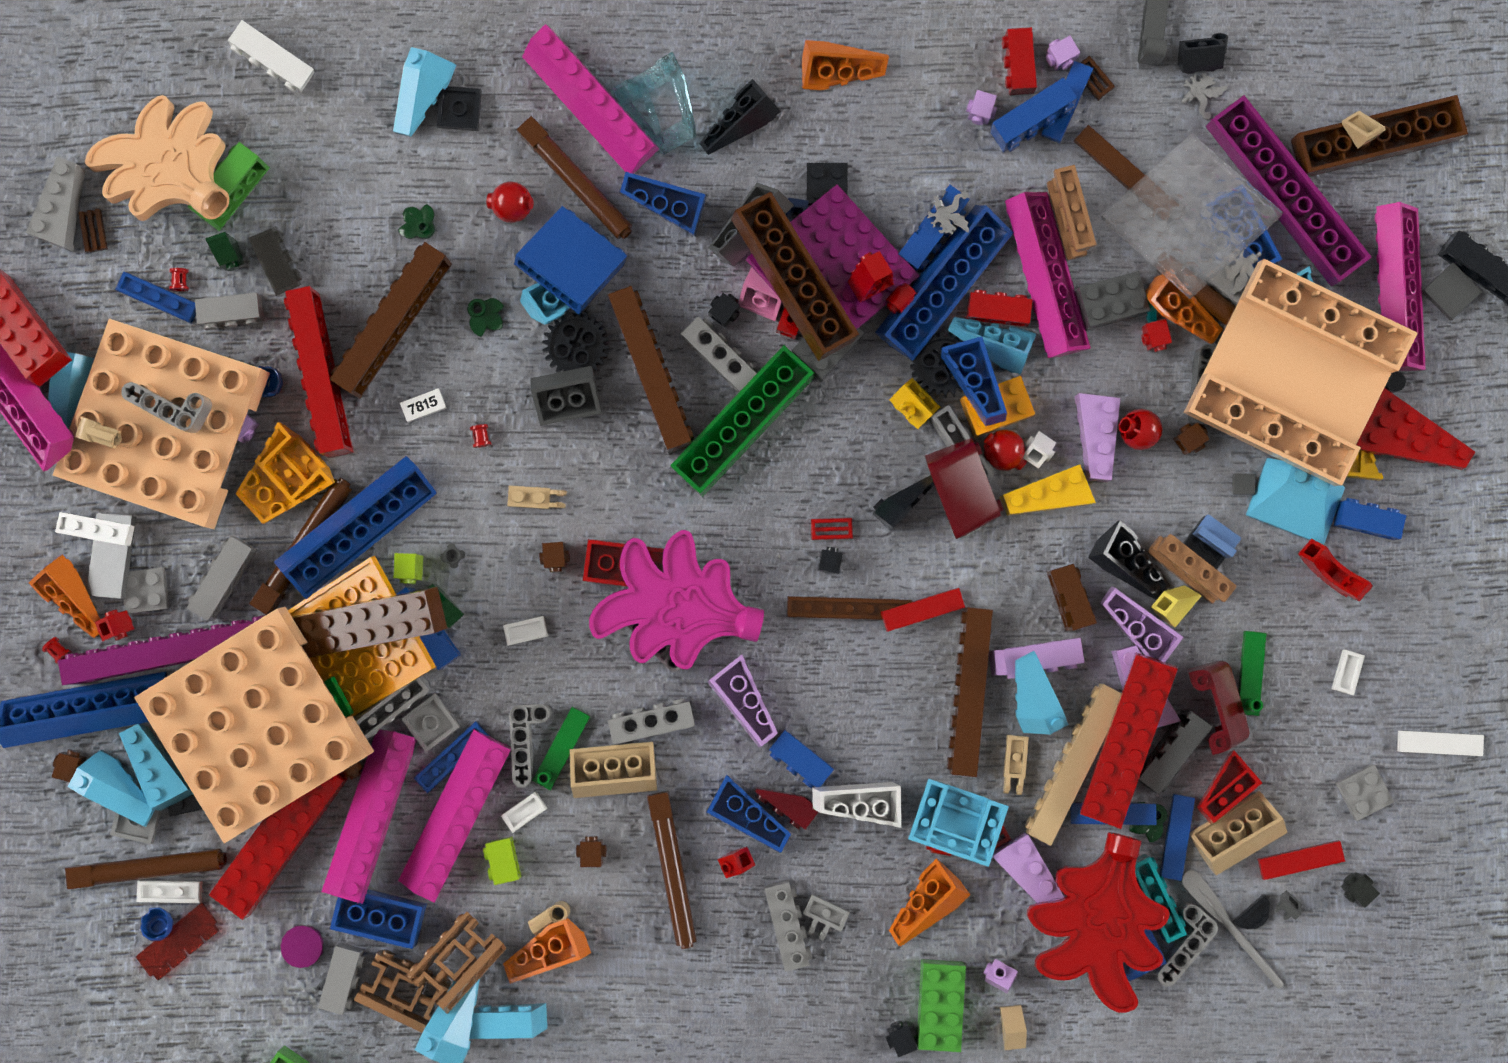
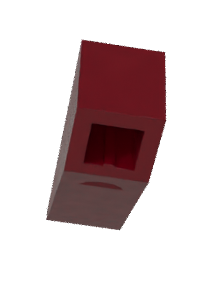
M759 787L755 789V792L758 793L756 797L764 804L767 802L771 803L774 806L773 810L781 817L784 814L791 819L789 823L798 830L801 827L806 830L818 814V811L813 809V802L804 795Z

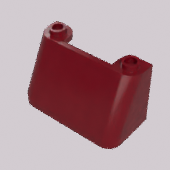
M972 438L925 455L929 471L956 539L964 537L1001 516L1000 512L1004 511L1000 499L995 500L979 455L983 453L978 442L974 444Z
M1215 661L1188 668L1189 678L1195 689L1200 691L1212 690L1222 724L1215 726V732L1208 739L1212 755L1223 753L1246 741L1250 731L1230 665L1225 661Z

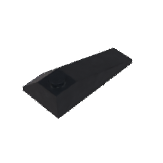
M753 79L734 97L735 103L730 109L726 108L722 114L724 116L720 123L714 124L699 143L708 155L766 126L781 112Z

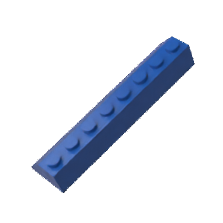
M975 205L965 217V220L968 222L969 232L967 233L958 226L911 287L915 290L916 294L914 295V300L902 313L896 312L894 314L890 312L875 331L890 347L912 361L1014 233L986 205Z
M405 456L276 559L274 563L301 595L307 599L436 495L437 492L419 468Z
M165 671L1 701L0 744L3 748L149 722L134 697L166 678L167 673Z

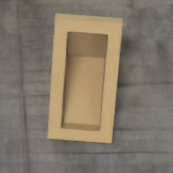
M1357 111L1342 120V125L1357 149L1372 141L1386 130L1385 126L1361 111Z
M1021 1005L1000 1007L1004 1049L1026 1048L1027 1030Z

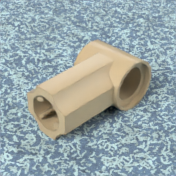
M84 417L81 418L75 434L76 438L92 443L97 442L111 448H116L122 439L121 431L103 426L99 422Z
M558 901L529 920L528 924L532 933L537 936L548 925L566 919L570 914V906L564 901ZM555 908H562L564 916H557Z

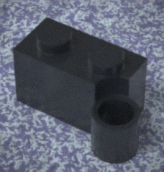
M1216 33L1211 38L1179 41L1177 64L1182 73L1193 74L1197 71L1212 72L1216 69H1223L1224 57L1227 53L1228 35Z

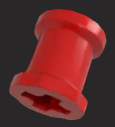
M170 268L169 272L172 275L169 290L177 292L188 291L189 287L186 286V280L189 270L186 268Z
M488 424L470 427L474 437L473 448L491 445L487 433Z
M57 637L52 638L42 647V651L48 652L55 659L54 662L57 665L58 660L65 659V655L72 653L71 650H66L59 643Z

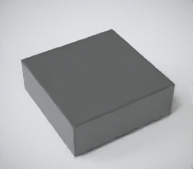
M1232 474L1233 495H1255V474Z

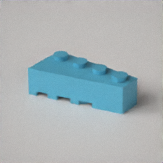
M136 724L119 733L150 809L161 811L193 795L172 758L148 726Z
M546 1003L500 1005L494 1007L482 1005L474 1008L472 1020H474L473 1028L470 1030L469 1039L534 1038L548 1029Z

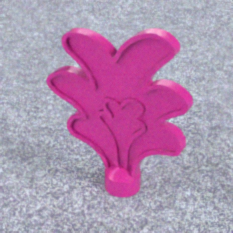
M680 530L667 541L664 547L662 557L663 572L652 561L646 544L638 538L628 540L620 557V570L628 589L614 592L605 597L596 605L589 617L591 634L597 639H602L623 627L638 624L632 631L629 641L630 651L635 661L645 663L660 649L669 644V655L672 662L681 669H689L693 666L700 650L709 641L717 637L736 636L740 639L757 642L762 628L764 610L750 606L745 607L735 598L730 586V567L725 560L712 559L703 566L701 571L696 558L692 534L687 530Z

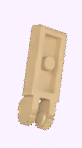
M509 486L507 506L565 509L566 504L563 502L550 503V496L557 495L563 497L566 496L567 491L540 487Z
M1007 735L1003 774V777H1005L1004 794H1009L1011 778H1018L1016 794L1022 795L1023 783L1026 777L1029 737Z

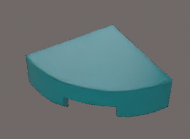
M1148 301L1150 311L1145 317L1148 323L1157 321V310Z

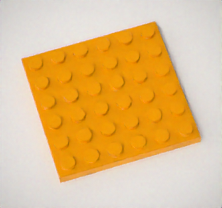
M372 556L307 599L301 601L289 609L288 612L293 617L394 596L396 593L377 558ZM420 636L309 658L323 682L331 677H335L354 711L350 715L353 717L436 668Z

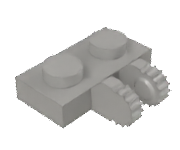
M811 894L803 911L804 915L813 918L807 934L812 935L818 921L825 924L819 934V940L823 941L830 927L842 931L850 911Z

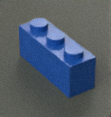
M1347 498L1339 503L1333 526L1390 540H1399L1402 538L1406 515L1400 514L1398 509L1387 508V510L1380 509V505L1367 503V505L1359 504L1357 499Z
M785 729L769 748L772 752L770 756L779 763L781 760L788 765L786 769L795 776L799 773L805 778L802 782L811 789L814 786L821 787L834 770L833 767Z

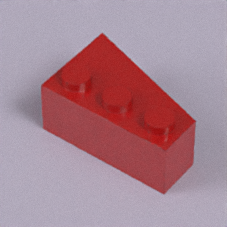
M880 251L874 254L869 252L860 258L861 262L856 265V269L851 272V277L847 281L859 303L894 285L893 272Z
M1235 750L1230 751L1196 808L1210 824L1215 823L1260 786L1262 781Z

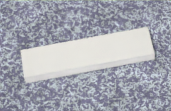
M59 512L55 532L131 546L135 526Z
M1398 731V752L1483 756L1484 735Z

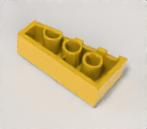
M1080 464L1000 496L1007 516L1096 503Z

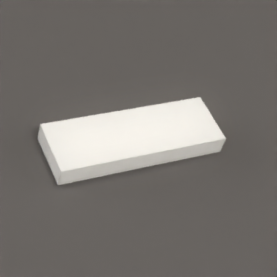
M138 880L136 902L201 903L203 881Z

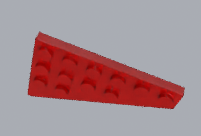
M1386 388L1383 389L1356 444L1361 447L1360 451L1365 453L1383 454L1420 463L1428 462L1460 470L1467 467L1475 454V451Z

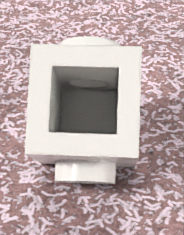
M1039 431L1035 437L1030 436L1026 441L1025 447L1027 448L1023 458L1039 469L1045 460L1049 462L1055 451L1052 449L1056 442Z

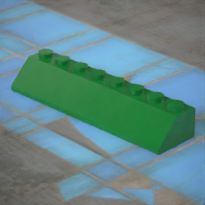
M783 345L670 467L703 497L815 378L814 372Z

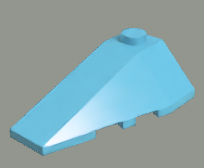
M410 48L403 67L393 128L395 133L410 137L414 134L424 120L427 109L431 104L434 105L437 102L436 97L442 89L445 90L449 85L456 68L454 63L429 51Z
M539 283L522 290L521 304L532 319L544 325L563 316L570 308Z
M953 318L948 331L963 341L982 336L989 359L999 367L1011 373L1021 375L1034 343L1035 333L1010 326V329L998 328L999 325L992 323L991 326H986L977 320Z
M67 352L72 361L50 378L48 400L57 415L61 416L63 423L68 429L70 428L95 359Z
M1035 651L1015 660V682L1017 683V693L1015 694V700L1017 701L1016 718L1023 733L1051 735L1068 726L1069 724Z
M99 750L77 768L68 785L70 789L142 826H147L155 810L149 808L142 789L136 786L132 781L133 778L124 771L118 759L103 750Z

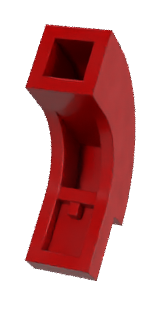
M1311 539L1298 553L1313 573L1345 597L1350 596L1360 602L1373 587L1370 581L1344 567L1335 559L1327 546L1314 539Z

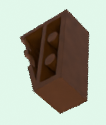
M1074 564L1047 571L1065 631H1074L1096 624L1097 621L1088 601L1086 589L1080 581L1081 573L1079 568L1075 567Z

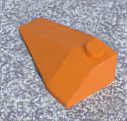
M805 40L802 55V88L826 90L830 86L838 84L843 86L855 80L864 81L885 76L889 55L826 41Z
M1171 271L1156 276L1146 289L1148 301L1163 317L1209 344H1213L1223 330Z
M62 554L41 570L29 584L48 603L53 601L59 606V612L63 615L65 613L71 615L77 626L95 638L99 635L95 621L100 620V617L78 571L74 568L73 563Z
M937 858L921 873L918 886L915 891L912 890L909 897L911 898L905 908H901L889 929L898 946L904 945L956 910L970 896L961 880Z
M566 918L544 928L529 943L504 962L503 966L511 984L581 960L591 954V950L584 932Z

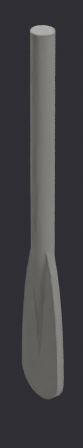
M1194 870L1186 871L1181 881L1183 888L1208 914L1226 927L1278 989L1284 985L1283 981L1231 922L1221 902L1204 879Z

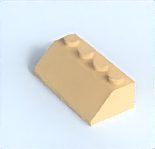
M653 742L570 749V779L573 797L582 798L657 791Z
M1258 791L1239 802L1215 823L1210 824L1206 822L1191 831L1189 836L1206 864L1217 876L1288 832L1282 816L1264 795Z

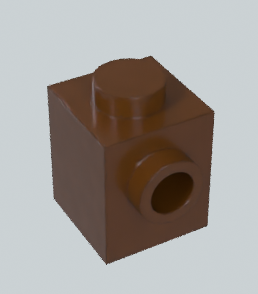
M1189 422L1180 428L1181 433L1173 438L1184 455L1191 453L1193 450L1195 453L1206 447L1204 443L1210 440L1207 436V429L1203 425H1199L1198 422L1193 425Z
M565 542L542 543L543 552L539 553L540 564L544 565V568L549 569L550 572H562V568L567 567V563L570 562V553L565 548Z
M68 749L67 752H60L53 761L54 770L52 778L70 782L77 768L86 761L87 757L81 756L79 751Z
M585 836V839L580 841V845L576 846V857L580 858V867H602L603 857L607 856L606 844L603 845V839H598V836Z

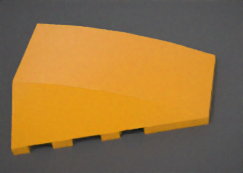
M278 422L272 436L267 439L266 446L261 454L257 456L253 468L247 473L236 495L260 522L265 524L331 486L335 481L329 466L300 435L281 422Z

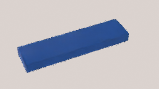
M1074 61L1066 78L1067 83L1077 97L1075 107L1072 109L1073 112L1063 119L1061 116L1056 118L1054 125L1046 130L1043 129L1042 137L1061 143L1093 72L1092 67Z
M123 271L115 288L116 291L192 324L196 316L195 302Z
M477 721L414 777L426 793H429L454 770L474 729L490 736Z
M1173 794L1160 877L1182 881L1195 803L1194 797Z
M1083 802L1072 803L1071 824H1106L1081 815L1080 809ZM1130 803L1123 825H1157L1156 803Z

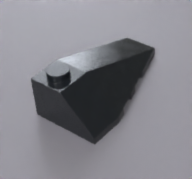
M930 475L893 494L885 501L881 498L873 507L875 509L873 515L891 531L935 485L932 476Z
M1119 520L1096 541L1088 558L1106 572L1157 600L1164 591L1169 589L1170 584L1159 567L1153 565L1147 556L1149 553L1146 548L1143 549L1138 543V537L1135 532Z

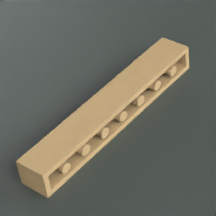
M1099 684V686L1093 688L1090 695L1092 700L1089 705L1086 704L1081 712L1083 718L1080 724L1076 723L1072 730L1074 736L1071 742L1065 744L1062 751L1064 756L1061 761L1058 760L1053 768L1055 774L1052 780L1048 779L1044 786V791L1046 792L1043 798L1037 800L1034 807L1036 812L1033 817L1030 816L1025 824L1027 829L1025 833L1050 846L1052 845L1107 735L1121 696L1120 692L1104 684Z

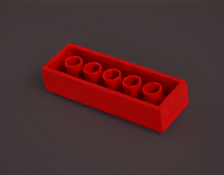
M0 269V344L24 377L40 387L71 362L72 359L12 278Z

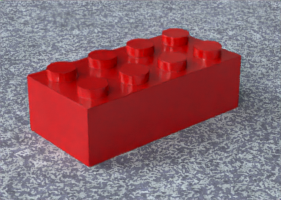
M588 539L583 581L628 587L623 580L620 570V557L625 544ZM647 547L652 561L663 572L662 557L664 549Z

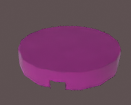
M295 926L283 936L280 945L281 954L284 960L293 967H309L317 962L323 953V938L320 932L313 926Z

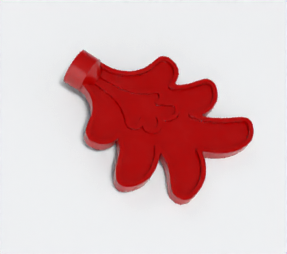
M1108 832L1105 850L1096 861L1080 867L1065 866L1057 871L1056 884L1062 893L1067 896L1060 900L1031 905L1027 909V917L1036 929L1046 935L1055 937L1068 936L1059 945L1037 955L1035 967L1042 975L1054 980L1064 981L1078 978L1087 973L1090 986L1102 1003L1113 1011L1127 1013L1137 1008L1138 998L1127 979L1123 962L1137 971H1151L1161 966L1163 956L1150 942L1144 931L1145 929L1157 930L1162 928L1169 919V910L1148 898L1140 889L1136 880L1135 866L1142 841L1129 836Z

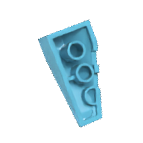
M480 979L448 1014L438 1006L426 1025L415 1051L439 1063L464 1062L470 1049L471 1041H469L470 1030L473 1028L474 1020H472L474 1006H476ZM453 981V983H452V985L450 986L449 990L455 985V983H456L455 981Z

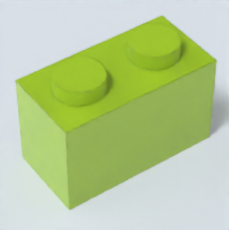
M395 553L393 578L399 579V583L416 584V580L422 581L423 556Z
M513 836L488 841L485 844L486 847L483 848L485 860H489L490 864L488 876L490 881L493 880L494 885L519 880L522 877Z

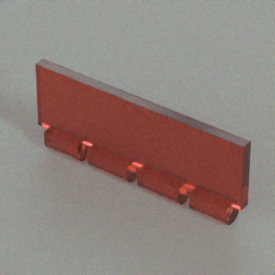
M202 902L173 925L171 933L165 939L154 941L135 957L150 977L154 975L157 980H160L171 971L169 965L175 968L188 957L186 952L191 955L204 944L200 936L205 941H208L219 932L215 925L217 921Z

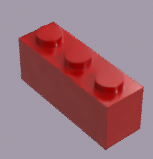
M1032 27L1007 29L1005 36H1002V48L1006 49L1003 65L1008 73V76L1005 77V87L1009 89V95L1034 94L1037 82Z
M974 290L968 296L966 319L1027 327L1030 324L1033 299H1027L1026 295L1018 294L1015 297L1007 296V293L995 292L993 295L986 294L987 291Z

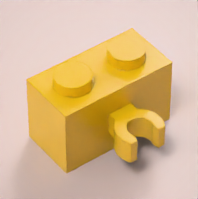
M913 378L907 381L889 399L895 409L901 412L908 422L917 429L941 408Z

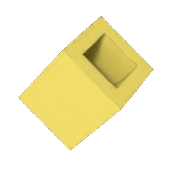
M1185 585L1164 591L1151 608L1161 620L1175 628L1200 599L1201 595Z

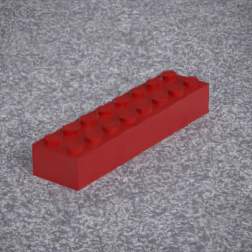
M311 286L285 291L286 298H284L286 310H289L291 317L288 318V323L295 336L292 342L294 349L298 350L299 355L297 366L303 374L301 385L308 399H305L307 410L311 411L310 427L312 431H315L316 435L314 440L315 449L319 454L328 458L354 453L340 386L330 380L335 363L320 294Z
M1137 652L1135 653L1082 803L1081 815L1119 829L1122 828L1177 673V666Z
M339 773L262 820L212 889L209 896L243 920L249 917L348 781V778L345 779L343 774Z

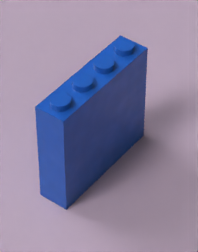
M562 206L516 254L514 265L576 313L580 314L625 265L627 255L621 248L615 247L604 235L593 230L590 224L576 217L573 211L567 210Z

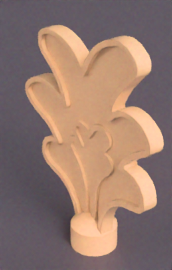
M164 95L157 96L139 114L135 125V134L109 136L97 142L88 151L85 164L93 172L116 169L108 176L103 185V196L113 204L130 198L129 211L140 221L147 220L160 209L172 204L190 205L206 219H216L226 211L229 205L228 193L214 182V169L225 150V143L216 134L208 133L204 135L213 115L212 109L206 102H196L187 106L171 123L174 113L173 103Z

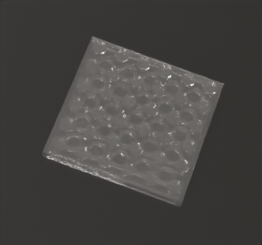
M1191 133L1101 215V219L1191 299L1279 219L1283 212Z

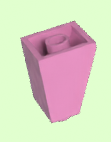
M751 267L744 281L738 304L746 310L776 321L783 303Z

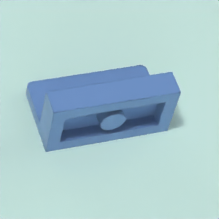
M1210 515L1204 517L1193 533L1194 536L1225 558H1232L1237 551L1234 548L1241 540L1240 536Z

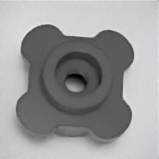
M449 544L444 553L441 554L440 559L443 562L449 563L451 568H457L459 561L465 558V552L458 550L455 544Z

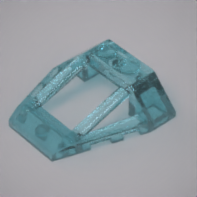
M673 52L657 60L654 66L636 77L625 80L611 89L616 101L659 147L662 155L669 153L696 137V126L687 82ZM671 81L682 120L661 131L650 93ZM643 97L652 128L632 102Z

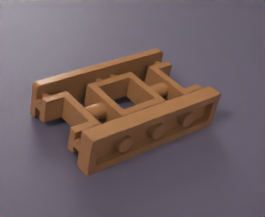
M1071 165L1055 169L1053 171L1055 178L1047 182L1048 192L1067 260L1084 257L1087 255L1086 250L1097 245L1076 167Z
M1172 534L1165 538L1158 536L1147 550L1152 558L1211 604L1216 600L1225 602L1237 587Z
M466 912L464 915L461 914L456 918L454 926L449 931L446 930L439 938L440 941L425 952V957L419 963H415L407 975L418 988L426 981L431 983L439 991L432 1000L446 1014L452 1010L507 949L504 943L493 934L485 941L475 934L472 930L479 923L469 912ZM463 930L471 936L464 946L456 940ZM477 943L486 950L478 959L470 953ZM458 948L469 959L454 974L443 962ZM435 962L442 970L433 979L426 971ZM447 976L456 982L448 992L440 986Z
M389 950L378 951L371 965L381 970L373 985L367 982L361 985L354 1001L423 1033L433 1016L431 1012L436 1004L432 998L422 994L426 982L418 988L412 1003L394 996L393 994L401 979L415 985L407 977L414 963L408 959L400 960L394 957L395 954ZM389 965L400 970L394 980L384 976ZM428 969L426 971L431 978L434 979L436 977L432 975L433 972ZM445 978L440 986L447 992L452 985V981ZM380 984L390 988L385 999L374 994ZM417 1002L428 1006L424 1017L412 1012Z

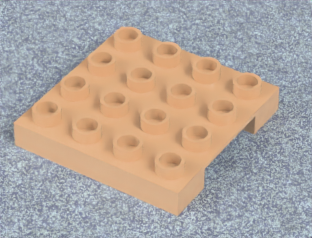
M1263 259L1257 263L1184 413L1333 486H1342L1361 448L1356 444L1391 373L1400 370L1418 333Z
M109 319L69 428L74 434L71 451L57 462L53 476L206 528L215 529L228 490L221 488L248 409L257 411L270 373L261 368ZM133 382L155 392L182 407L188 395L198 393L211 400L212 408L201 429L191 434L174 427L125 400L121 390L125 384ZM134 392V395L136 397L140 398L142 396L141 394ZM155 399L151 401V407L155 405ZM201 399L196 403V408L201 406ZM173 408L169 410L168 417L172 416ZM84 417L99 422L103 426L121 431L122 439L120 444L116 448H111L97 442L92 443L76 438L75 434L81 418ZM191 418L186 421V427L191 424Z
M286 607L275 609L134 697L223 843L228 842L374 752L353 716L345 718L302 646L307 641Z

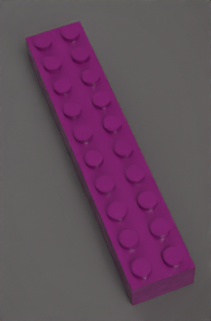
M1245 95L1211 119L1205 126L1331 287L1372 258Z
M265 615L253 617L252 622L250 620L232 621V626L230 624L212 625L211 630L209 628H197L190 630V634L189 632H177L169 634V638L168 636L148 638L146 641L128 642V646L112 645L107 646V649L87 650L86 653L67 654L65 659L58 660L62 685H78L192 662Z

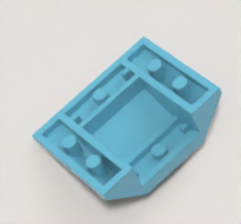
M1267 458L1246 516L1305 539H1314L1324 545L1345 487L1343 485L1333 486L1282 460Z
M928 779L908 839L989 867L1009 806L972 792Z

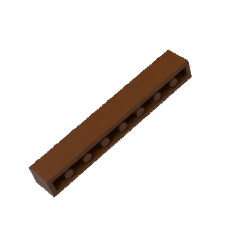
M966 607L965 611L961 613V624H964L963 632L959 633V644L962 645L961 653L957 654V665H960L959 674L956 673L955 686H958L957 694L953 696V707H956L955 715L951 716V728H954L953 736L949 737V748L952 749L951 757L947 758V769L950 770L952 775L977 777L993 610Z

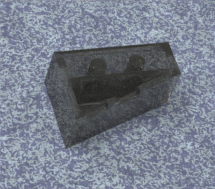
M277 226L248 238L276 296L301 285L302 276L299 270L294 268L292 255L286 249L284 239Z

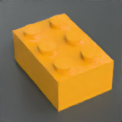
M1021 376L998 384L1007 411L1006 421L985 426L968 398L963 396L960 399L974 438L1029 419L1035 415Z

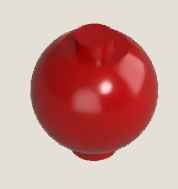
M509 181L497 186L493 193H488L486 205L488 209L493 210L500 220L507 223H517L528 216L533 209L534 201L526 187L518 182Z
M1147 409L1133 410L1122 418L1119 423V430L1123 441L1135 450L1152 448L1159 442L1162 436L1163 427L1161 420L1154 412Z
M999 430L988 434L985 438L984 456L993 468L1000 471H1009L1013 468L1021 470L1026 465L1027 460L1023 458L1026 451L1025 444L1016 432Z

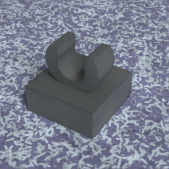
M1286 890L1280 895V902L1276 904L1275 912L1283 909L1285 911L1284 920L1290 917L1296 920L1301 916L1302 903Z

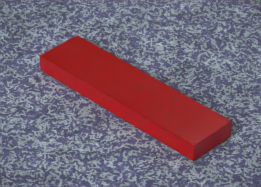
M955 588L881 611V616L886 632L965 608L960 588Z
M1339 840L1257 859L1263 880L1346 862L1341 841Z

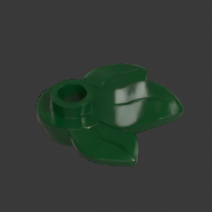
M428 204L424 205L421 210L415 207L405 208L403 219L406 223L398 229V232L407 239L416 237L421 239L431 238L435 232V226L432 222L435 216L434 210Z
M494 298L485 301L482 299L470 301L467 311L471 316L469 325L472 331L477 336L482 337L486 328L489 330L502 329L503 321L498 312L503 309L504 305ZM481 306L482 308L481 312L476 313L474 311L475 307Z
M1156 804V811L1161 813L1160 817L1156 818L1157 825H1130L1129 831L1135 834L1146 833L1148 841L1150 843L1155 842L1163 833V823L1167 819L1166 809L1162 805Z

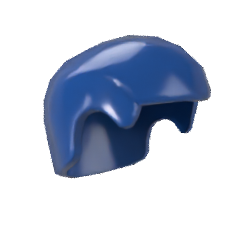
M258 366V368L270 373L262 397H273L279 394L283 386L282 374L273 367Z
M152 907L149 908V912L146 915L142 916L140 929L143 936L148 940L160 941L171 933L174 922L171 914L165 909Z

